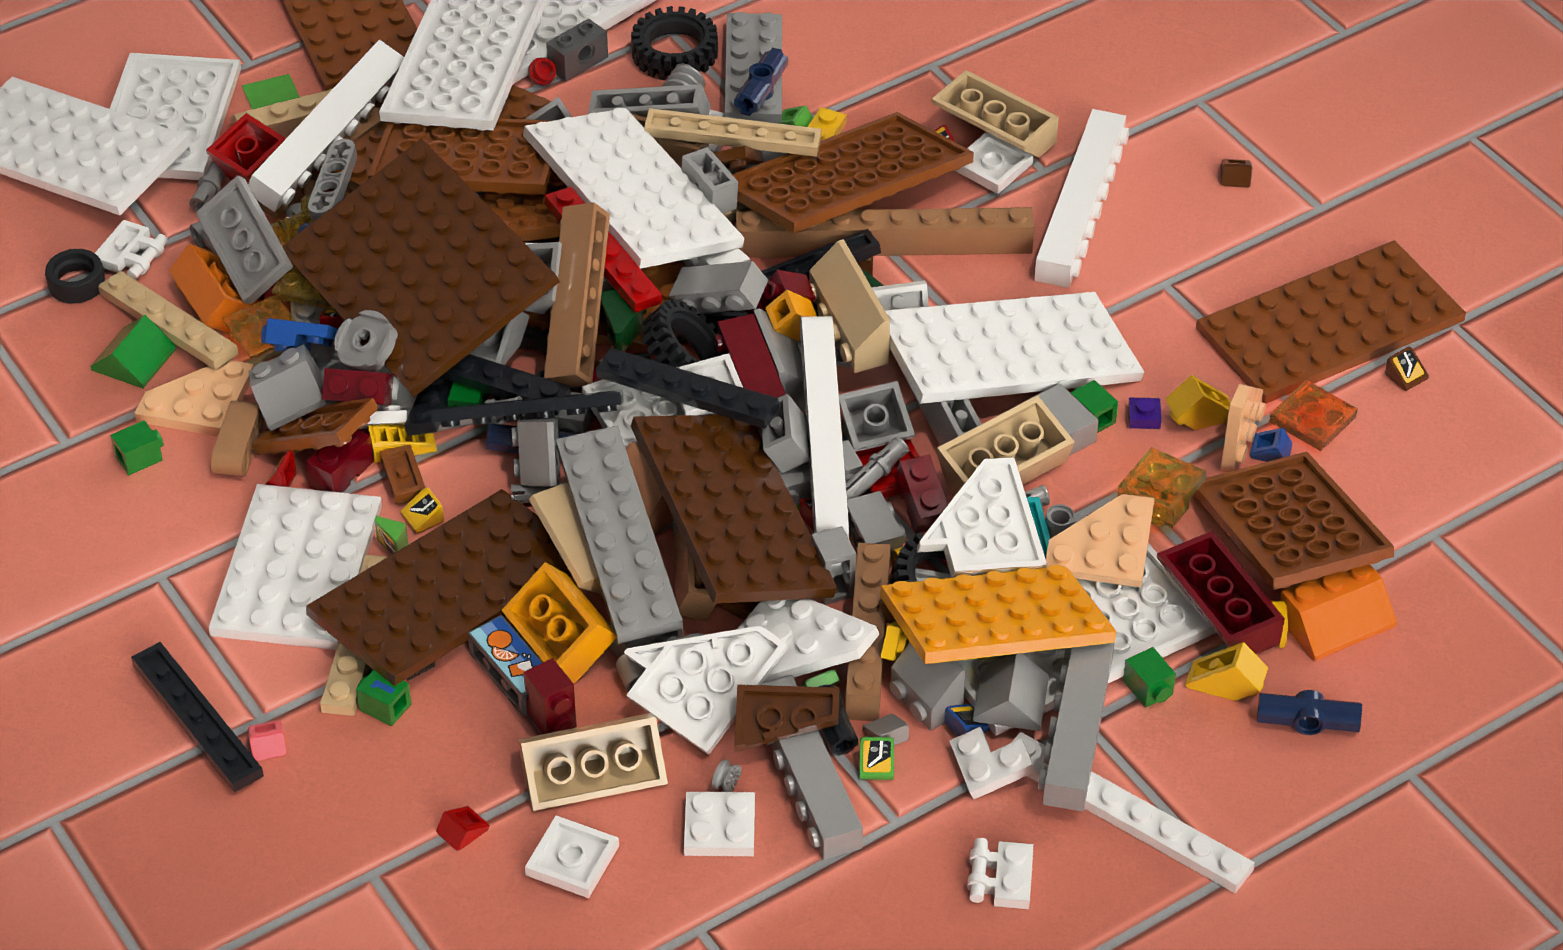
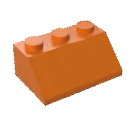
M188 244L169 269V272L176 281V287L184 293L188 299L187 304L200 317L199 321L213 330L217 329L228 333L262 320L269 315L260 298L251 305L243 302L222 261L214 252Z
M1371 564L1352 568L1346 572L1326 575L1316 580L1304 581L1281 591L1280 601H1285V604H1287L1288 630L1313 661L1397 625L1383 578Z

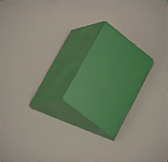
M143 315L123 327L90 367L92 371L144 389L174 353L176 346L146 315Z

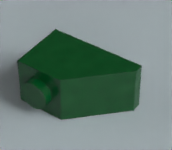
M615 289L602 292L599 317L612 347L625 352L643 328V315L647 314V309L635 313Z

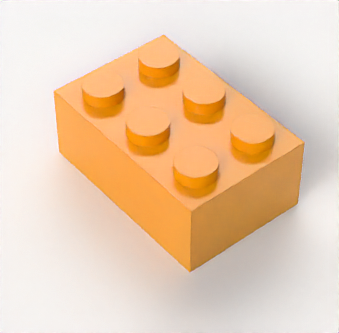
M546 562L501 610L541 660L545 662L554 658L573 684L583 676L616 639L614 629L566 573Z

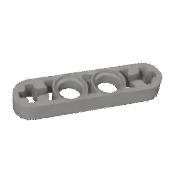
M349 139L337 140L328 149L308 202V211L312 222L335 206L344 197L358 158L355 144ZM336 170H342L341 172H338V173H331V172L336 171ZM328 189H335L334 191H331V192H324V191H326V190H328Z

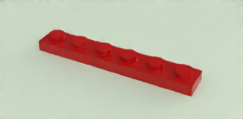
M570 186L546 194L544 204L560 222L563 207L585 204V202ZM608 231L604 267L605 278L635 313L662 304V293Z

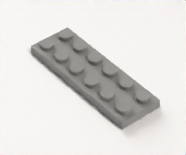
M727 13L725 117L782 123V75L774 85L773 96L763 102L758 112L747 116L741 114L734 107V98L748 79L750 66L758 63L764 53L770 51L772 47L782 50V14Z

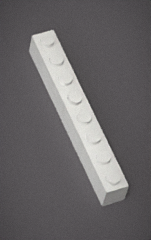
M378 40L254 172L248 185L256 200L273 212L282 204L287 206L295 196L297 187H305L312 177L311 172L314 169L319 171L330 145L337 140L343 139L346 134L351 136L358 128L359 120L361 118L367 119L373 112L374 104L377 101L382 103L385 100L404 57L381 40Z
M1092 109L1037 255L1034 281L1069 288L1073 277L1078 278L1082 264L1080 257H1086L1089 245L1087 238H1093L1096 226L1094 219L1100 218L1103 206L1101 200L1106 201L1109 192L1108 181L1113 182L1116 172V165L1114 163H1120L1123 151L1121 144L1126 145L1128 141L1129 128L1125 127L1126 115Z

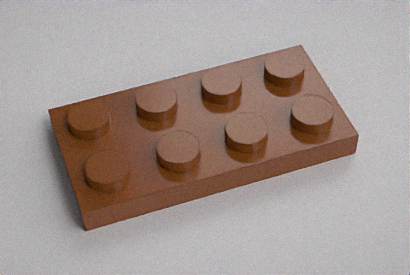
M374 398L326 404L272 431L268 428L251 445L257 455L269 453L277 455L288 450L296 453L303 449L314 448V450H318L332 445L341 447L351 441V435L357 429L364 427L370 422V416L379 407Z

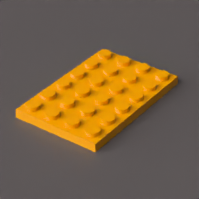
M1051 565L1048 568L1039 569L1021 568L1018 571L1011 572L991 571L987 574L973 576L961 574L954 578H927L924 581L916 582L897 581L893 584L881 585V599L924 664L1115 643V628L1071 571L1062 565Z

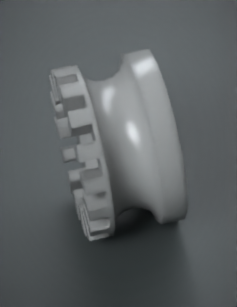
M722 760L713 775L712 787L715 789L722 787L723 792H732L735 789V785L737 786L738 784L735 781L740 780L741 766L737 764L731 766L730 761Z

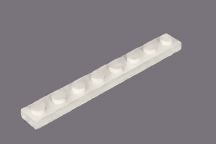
M1020 732L1012 742L1021 738L1024 741L1036 769V772L1027 775V777L1039 783L1041 769L1048 770L1049 765L1043 763L1045 745ZM1091 771L1084 809L1233 893L1238 891L1253 872L1255 862Z

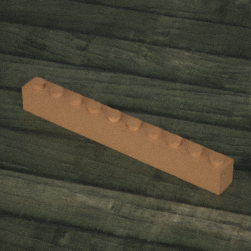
M1032 207L851 210L848 214L836 216L825 223L813 225L799 233L789 232L784 227L770 221L756 211L736 212V229L744 237L743 247L738 249L749 258L798 257L866 229L872 233L880 244L881 253L875 256L1032 254L1034 221Z

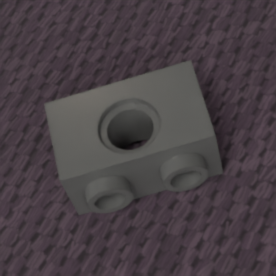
M588 18L546 42L547 59L554 63L556 75L567 82L608 58L607 31Z

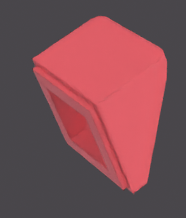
M280 720L248 727L252 756L256 761L286 755L284 733Z

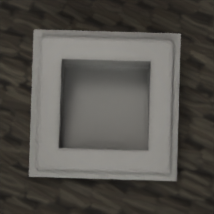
M893 713L863 725V730L868 737L894 738V746L907 741L909 738L908 724Z

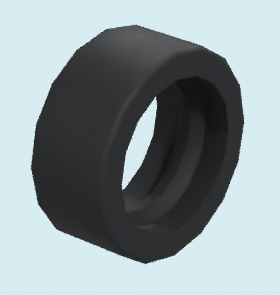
M81 248L59 252L49 260L45 269L47 285L51 295L57 300L69 304L82 303L93 299L100 294L99 284L105 281L103 265L99 256L92 251ZM83 270L91 272L89 276L78 281L67 282L60 280V277L72 271Z

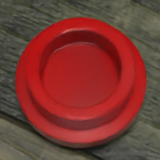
M540 57L530 63L528 73L535 84L545 86L554 80L556 67L551 60Z

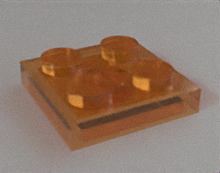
M1305 380L1271 412L1269 422L1279 428H1284L1286 432L1322 451L1356 418L1358 408L1312 382Z

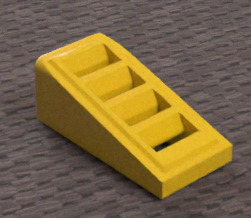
M377 424L368 426L375 463L381 462L380 451L410 444L414 456L437 452L433 433L408 436L404 425ZM419 437H425L426 442H419Z

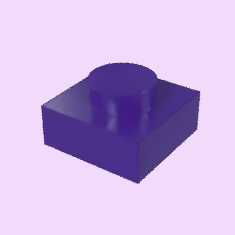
M1129 397V428L1161 429L1160 398Z

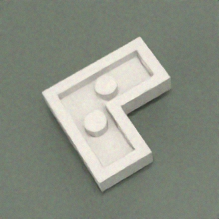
M981 727L950 740L973 799H977L1036 772L1022 738L991 752Z

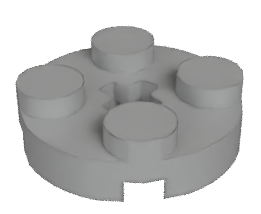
M364 310L359 312L361 316L353 320L348 318L341 324L335 335L334 347L338 351L340 361L349 369L376 372L383 368L385 361L392 353L398 333L383 314L373 310ZM370 335L369 342L366 345L362 346L360 344V341L362 339L366 340Z

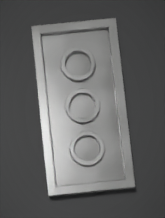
M237 175L196 212L200 223L243 302L251 305L293 268L291 261L245 178Z

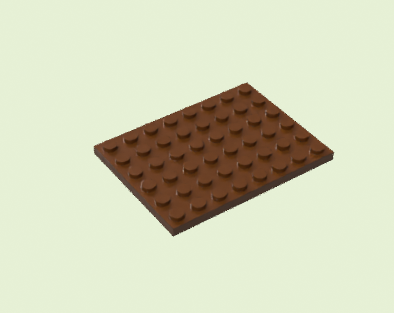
M422 138L282 246L292 265L343 321L348 318L353 320L361 316L359 312L364 310L377 311L389 320L396 329L398 336L394 349L385 361L384 366L413 398L560 282L556 274ZM370 335L366 340L362 339V342L365 345L369 342Z

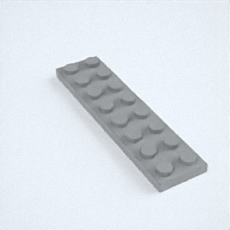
M618 425L556 439V448L618 644L683 629V621Z

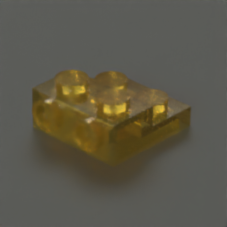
M1151 447L1118 485V496L1127 494L1154 498L1151 523L1157 527L1165 524L1173 528L1189 509V499L1206 480V470Z

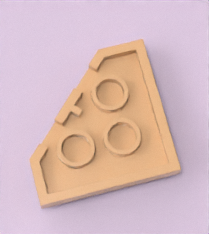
M230 360L216 370L207 366L146 391L134 413L136 422L145 420L150 425L218 436L230 401L243 400L250 385L249 370L254 368V364Z
M1243 384L1238 385L1229 407L1220 471H1234L1238 462H1244L1248 445L1245 444L1247 441H1253L1257 429L1255 422L1256 420L1261 422L1265 412L1266 403H1262L1263 389Z
M1121 494L1049 539L1046 568L1051 565H1062L1067 567L1076 579L1142 588L1154 498Z

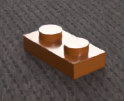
M411 444L380 451L381 462L395 504L411 501L425 488Z

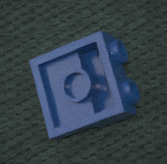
M268 318L267 325H264L262 328L261 342L274 346L273 351L282 353L287 349L297 348L303 344L308 351H311V343L313 345L332 347V341L335 339L338 328L329 325Z

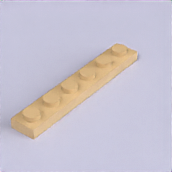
M649 108L644 126L645 132L657 138L732 147L747 146L757 150L815 157L818 155L822 131L819 128Z
M122 271L112 275L98 286L102 297L136 319L146 315L173 343L214 370L239 354L236 344Z
M365 554L360 573L387 557ZM340 642L338 643L321 699V712L355 716L358 705L356 688L360 680L366 677L369 665Z

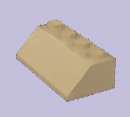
M967 70L932 98V104L1039 158L1057 143L1058 116Z
M332 89L234 114L230 118L231 125L237 122L245 113H248L287 138Z
M844 239L839 240L809 270V282L816 297L814 302L817 305L818 315L832 316L834 342L837 341L840 347L843 361L845 363L848 362L853 372L857 373L889 364L890 319Z
M1037 395L937 447L936 453L948 491L954 498L984 459L1015 458L1022 485L1067 462L1075 441Z
M566 482L533 494L529 501L578 587L602 594L568 483Z
M651 713L517 739L523 774L533 811L668 784L656 717Z

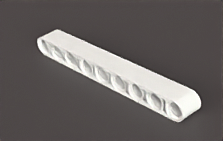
M832 316L801 317L800 341L810 452L809 469L814 533L843 526L849 538Z

